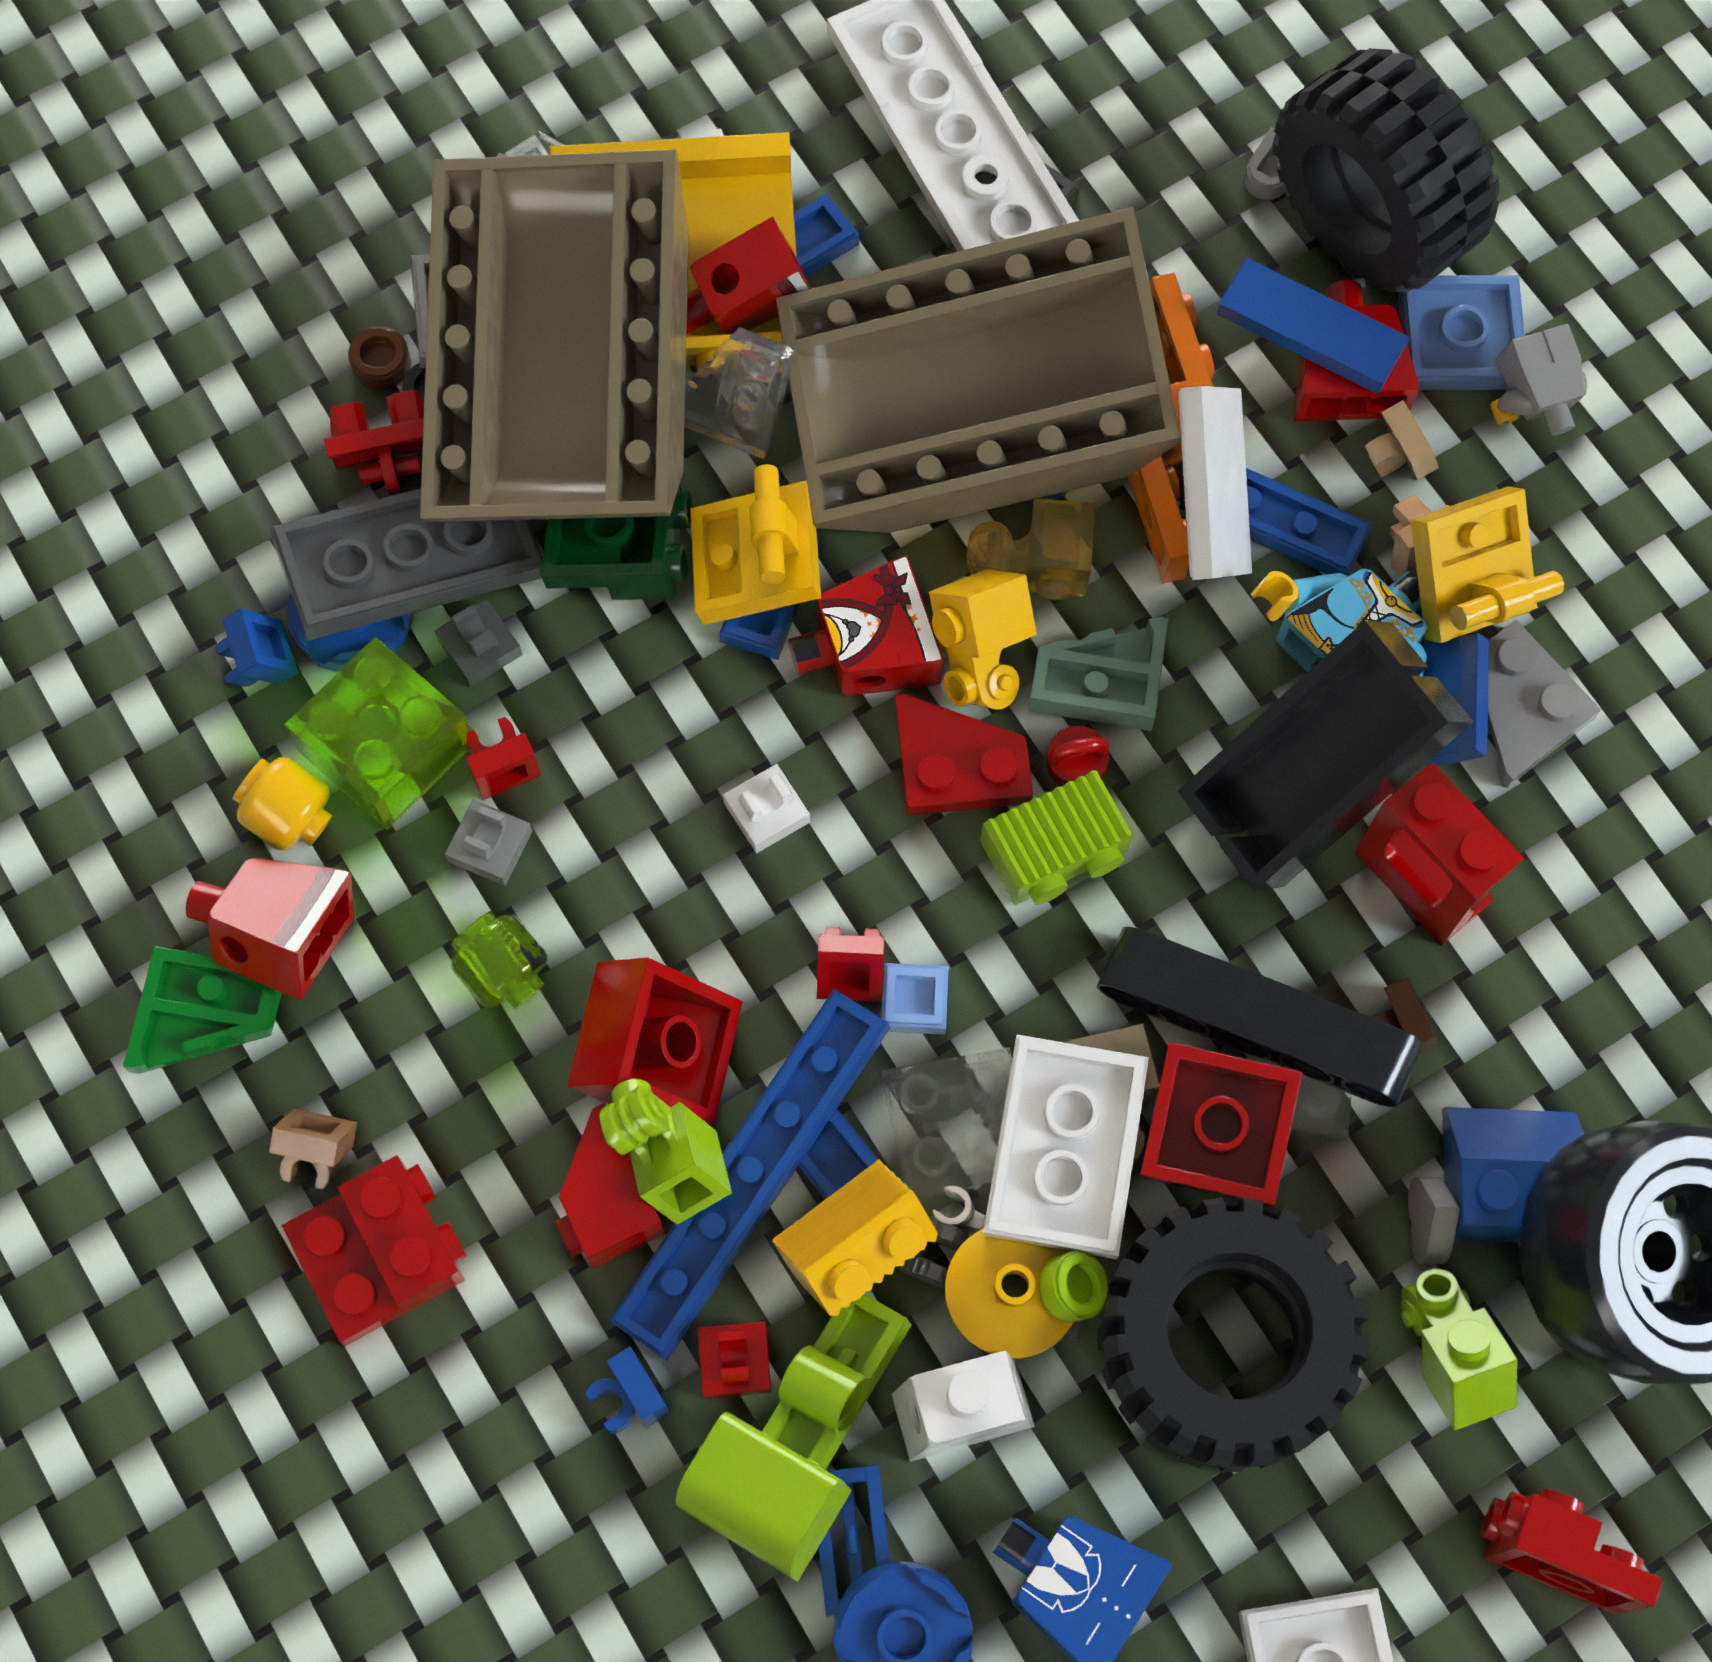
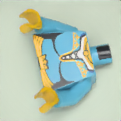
M1360 569L1350 576L1342 573H1333L1294 580L1282 572L1272 571L1250 593L1254 599L1262 597L1272 604V607L1266 613L1270 621L1275 622L1284 612H1289L1284 617L1275 641L1306 672H1309L1364 620L1393 623L1426 663L1427 654L1420 642L1428 627L1425 621L1415 613L1421 607L1418 576L1411 571H1406L1389 587L1369 569Z

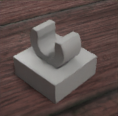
M472 799L445 856L448 863L506 886L533 831L529 822Z

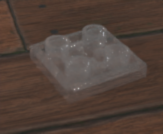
M1010 1047L881 1071L901 1181L914 1192L919 1200L946 1195L944 1191L946 1186H958L965 1191L991 1187L1012 1064Z

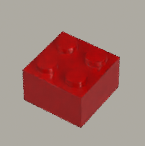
M1169 1042L1140 1173L1141 1178L1239 1201L1242 1198L1263 1201V1206L1272 1208L1276 1202L1303 1072Z

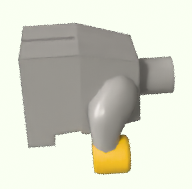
M1569 324L1511 340L1494 359L1498 373L1503 375L1508 387V391L1501 398L1490 403L1496 424L1499 426L1504 425L1503 422L1507 420L1509 423L1514 422L1520 415H1524L1527 421L1545 416L1552 436L1563 434L1575 428L1569 409L1582 400L1586 394L1587 380L1585 373L1582 372L1581 356Z

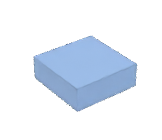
M884 963L881 1018L889 1023L890 1030L888 1032L945 1035L949 966Z

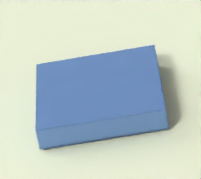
M1437 275L1419 289L1398 292L1400 324L1403 334L1410 337L1407 346L1419 382V390H1508L1503 375L1498 373L1494 359L1511 340L1525 336L1519 275Z

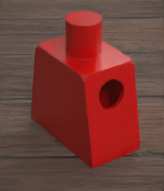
M1342 280L1327 287V297L1403 334L1395 308L1390 305L1363 304L1362 286L1359 282ZM1406 345L1380 394L1368 390L1299 355L1294 422L1384 419L1382 412L1404 400L1408 409L1411 410L1419 392V382L1408 346Z

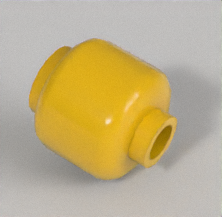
M279 757L271 763L262 758L248 773L232 798L240 804L236 815L238 822L279 851H287L293 848L300 840L311 846L333 817V815L323 809L329 799V787L287 757Z

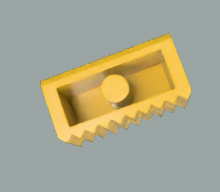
M879 1159L773 1238L772 1242L794 1277L830 1316H838L841 1307L849 1308L852 1301L860 1299L866 1291H871L873 1283H882L884 1274L892 1275L895 1266H903L905 1260L914 1258L920 1250H925L927 1242H935L938 1232L914 1192L905 1183L903 1184L900 1178H897L893 1171H890Z

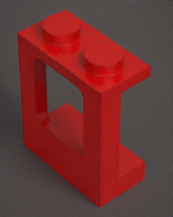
M1433 761L1383 802L1355 851L1441 945L1446 943L1491 904L1494 899L1488 894L1490 890L1525 859Z

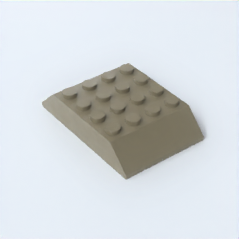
M676 149L433 160L420 519L423 522L670 516L683 475L689 240L680 166Z
M1133 207L776 298L813 523L816 528L892 533L1125 478L1181 442Z

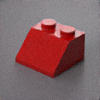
M648 957L597 962L566 1087L610 1104L612 1103L611 1093L615 1086L626 1080L641 1079L648 1082L652 1093L671 1107L681 1102L707 1124L715 1125L743 1001Z

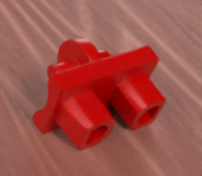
M414 389L394 393L386 397L392 425L369 429L366 410L362 402H351L330 408V431L332 437L324 439L327 456L333 460L337 470L380 461L379 463L358 467L362 485L384 480L389 496L402 493L401 476L422 472L418 454L395 458L423 452L424 404L418 391Z

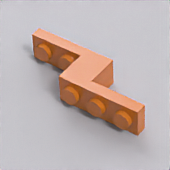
M1175 272L1152 277L1150 289L1181 436L1178 392L1180 388L1214 387L1211 380L1214 378V363L1207 344L1199 345L1194 331L1197 317L1193 299L1189 293H1181ZM1181 442L1128 476L1162 584L1186 579L1189 569L1186 518L1182 519L1176 502L1180 499V486L1174 467L1183 465Z

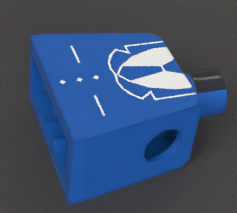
M1069 1515L1063 1519L1051 1540H1048L1015 1517L993 1551L999 1558L1027 1576L1013 1598L1012 1605L1070 1662H1113L1173 1566L1169 1561Z

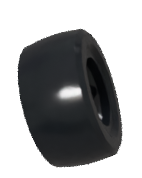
M1647 1120L1626 1122L1580 1136L1561 1148L1542 1169L1527 1198L1520 1227V1265L1525 1290L1542 1326L1561 1348L1582 1363L1627 1380L1646 1384L1691 1385L1712 1382V1129L1677 1122ZM1674 1195L1676 1208L1672 1216L1669 1217L1665 1213L1663 1203L1664 1199ZM1694 1234L1699 1237L1701 1242V1252L1695 1259L1689 1251V1241ZM1678 1281L1683 1284L1685 1291L1684 1300L1680 1305L1674 1303L1672 1298L1673 1287Z

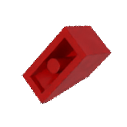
M605 1103L592 1108L559 1195L567 1216L555 1221L571 1257L584 1252L592 1269L665 1235L655 1208L639 1197L629 1153L621 1155L605 1141L600 1123V1111L606 1106Z

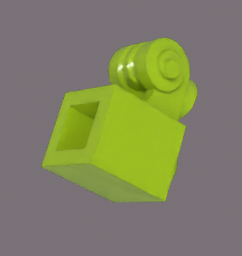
M630 1079L615 1086L611 1093L612 1103L603 1107L600 1111V1123L605 1141L610 1147H613L621 1155H626L630 1152L640 1198L675 1224H680L732 1193L718 1134L715 1129L681 1102L671 1107L652 1093L651 1086L644 1080Z
M1443 1269L1427 1270L1418 1277L1416 1284L1402 1288V1320L1407 1328L1412 1327L1417 1336L1422 1335L1423 1379L1453 1430H1459L1517 1408V1358L1486 1309L1483 1307L1473 1311L1470 1307V1299L1464 1289L1461 1290L1456 1278L1450 1272Z

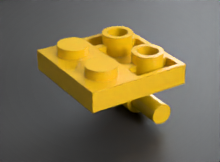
M764 464L754 469L755 493L690 508L695 614L704 625L821 598L817 531L813 523L806 480L779 487L778 468L774 465Z
M1507 486L1411 519L1422 618L1428 627L1425 633L1426 640L1443 643L1489 625L1502 623L1529 613L1537 608L1538 602L1560 595L1564 590L1563 578L1556 571H1550L1534 577L1525 489Z

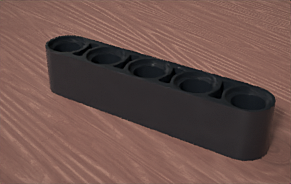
M1127 926L1122 928L1096 986L1105 996L1127 1007L1277 1066L1301 1071L1305 1077L1366 1101L1390 1108L1398 1106L1423 1046L1419 1039L1398 1027L1134 927Z

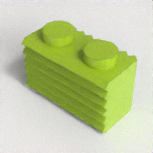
M1094 770L1085 776H1079L1074 781H1068L1063 786L1056 787L1051 792H1045L1040 797H1034L1031 801L1022 803L1017 808H1011L1006 813H1001L993 819H988L983 823L980 841L1006 891L1009 893L1011 901L1017 905L1031 898L1035 905H1040L1051 901L1065 892L1068 888L1066 881L1086 871L1089 872L1091 878H1097L1119 867L1125 861L1123 854L1128 852L1133 835L1098 772Z

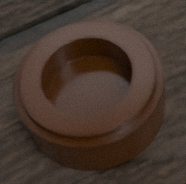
M387 327L366 329L359 333L350 344L348 358L354 376L362 385L376 390L392 388L404 380L411 368V356L407 343L393 329Z

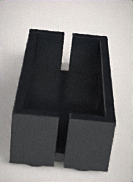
M1364 620L1177 791L1211 836L1242 833L1247 828L1253 834L1252 836L1228 838L1220 845V848L1254 891L1286 886L1474 722L1437 677L1419 676L1428 666L1393 623Z

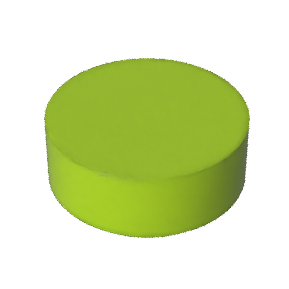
M1076 1250L1052 1257L1044 1265L1039 1280L1040 1294L1045 1307L1054 1317L1061 1321L1077 1322L1097 1316L1104 1308L1109 1289L1108 1278L1101 1263L1087 1252Z

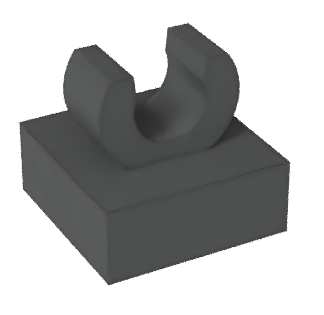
M487 598L475 606L471 604L452 616L451 621L434 630L437 641L470 687L522 656L519 643Z

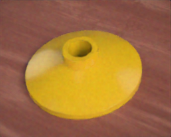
M983 1228L971 1235L959 1247L950 1262L945 1280V1300L949 1315L960 1334L974 1347L989 1355L1002 1351L1008 1352L1012 1359H1023L1039 1355L1056 1345L1073 1324V1322H1064L1057 1319L1048 1311L1041 1298L1039 1288L1041 1271L1046 1262L1052 1257L1067 1253L1068 1251L983 1236ZM1011 1274L1021 1276L1026 1281L1027 1292L1017 1298L1008 1296L1003 1291L1001 1285L1002 1280L1006 1276Z

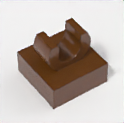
M1409 978L1385 987L1384 990L1393 1009L1377 1013L1371 1017L1398 1027L1419 1039L1423 1045L1419 1055L1439 1047L1440 1044Z

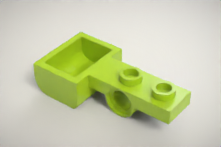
M865 1294L860 1299L852 1301L849 1308L841 1307L839 1315L830 1318L815 1345L804 1347L790 1363L780 1384V1402L762 1432L728 1411L718 1418L680 1482L676 1494L677 1507L798 1582L852 1491L843 1480L826 1471V1468L912 1326L909 1320Z

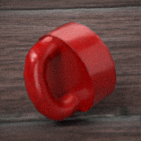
M1070 726L1060 730L1051 739L1046 754V769L1051 779L1059 786H1063L1068 781H1074L1079 776H1085L1090 771L1096 770L1102 780L1110 761L1109 743L1097 731L1085 726Z

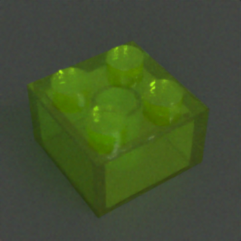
M374 637L284 724L298 751L386 830L403 816L469 750L466 735L467 732L471 731L466 715L377 637Z

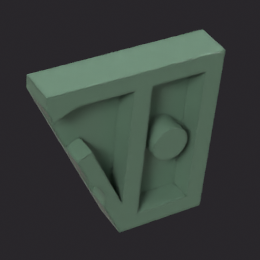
M1156 617L1148 619L1146 628L1116 635L1114 629L1110 628L1090 633L1081 640L1064 639L1039 645L1028 711L1152 731L1156 716L1168 618Z

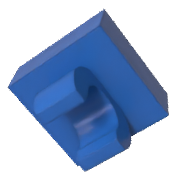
M241 608L222 620L227 637L218 643L216 652L218 655L233 658L236 664V668L224 676L226 683L248 687L261 680L282 685L299 674L282 620Z
M631 1347L626 1348L607 1360L617 1380L612 1378L599 1379L592 1383L585 1392L591 1404L607 1394H614L620 1397L622 1401L620 1412L604 1423L609 1434H616L628 1428L634 1419L635 1410L646 1428L670 1414L666 1404Z

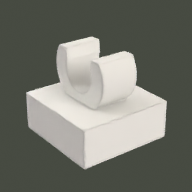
M778 764L773 765L723 794L725 806L756 854L810 823V813Z

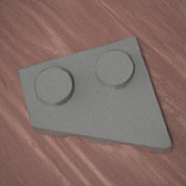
M1514 620L1489 640L1487 735H1492L1501 763L1497 770L1500 781L1508 788L1593 721L1601 711L1595 702L1517 620Z

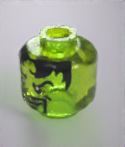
M489 911L468 926L451 943L456 950L451 960V969L483 1007L494 1008L508 1001L514 1009H517L545 985L537 975L546 966L548 954L515 915L504 914L496 917L492 911Z

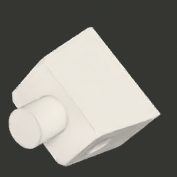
M1006 1351L909 1377L892 1393V1399L910 1462L1034 1427L1016 1360L1012 1359L1011 1355Z

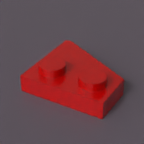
M895 694L894 706L907 816L1016 806L1033 799L1032 779L1025 736L907 694Z

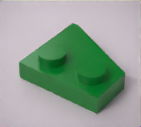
M154 946L123 1067L130 1073L141 1074L269 1037L272 1035L282 993L219 966L212 959V955Z

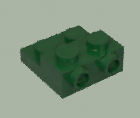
M679 485L670 516L548 519L540 575L546 589L607 587L612 600L673 599L674 582L685 581L688 573L687 550L685 544H679L680 529L691 528L690 508H693L691 493L689 491H682L681 485Z

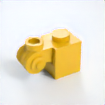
M985 569L929 591L933 611V631L938 639L940 651L946 652L949 660L950 671L946 672L944 676V689L948 698L959 707L971 704L998 710L1009 706L1017 696L1019 676L1012 666L999 663L1001 651L1003 648L1037 635L1026 575Z

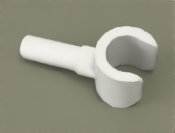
M946 1186L944 1188L946 1195L954 1200L963 1202L965 1204L964 1211L955 1218H948L940 1212L933 1210L936 1219L942 1223L958 1227L963 1231L970 1229L978 1232L983 1229L986 1215L975 1210L968 1193L958 1186Z

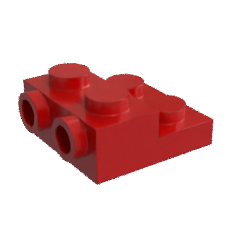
M398 1155L338 1186L340 1194L281 1225L340 1343L344 1346L351 1344L465 1281L456 1262L466 1258L467 1255L449 1221L437 1227L426 1204L437 1199L431 1185L419 1164L407 1169Z
M1543 1489L1541 1496L1537 1494L1523 1496L1511 1491L1505 1501L1494 1498L1491 1502L1481 1528V1537L1489 1540L1484 1559L1613 1614L1655 1607L1663 1579L1643 1571L1644 1560L1629 1551L1606 1544L1601 1546L1600 1552L1594 1550L1603 1522L1582 1514L1585 1505L1581 1501L1555 1490Z

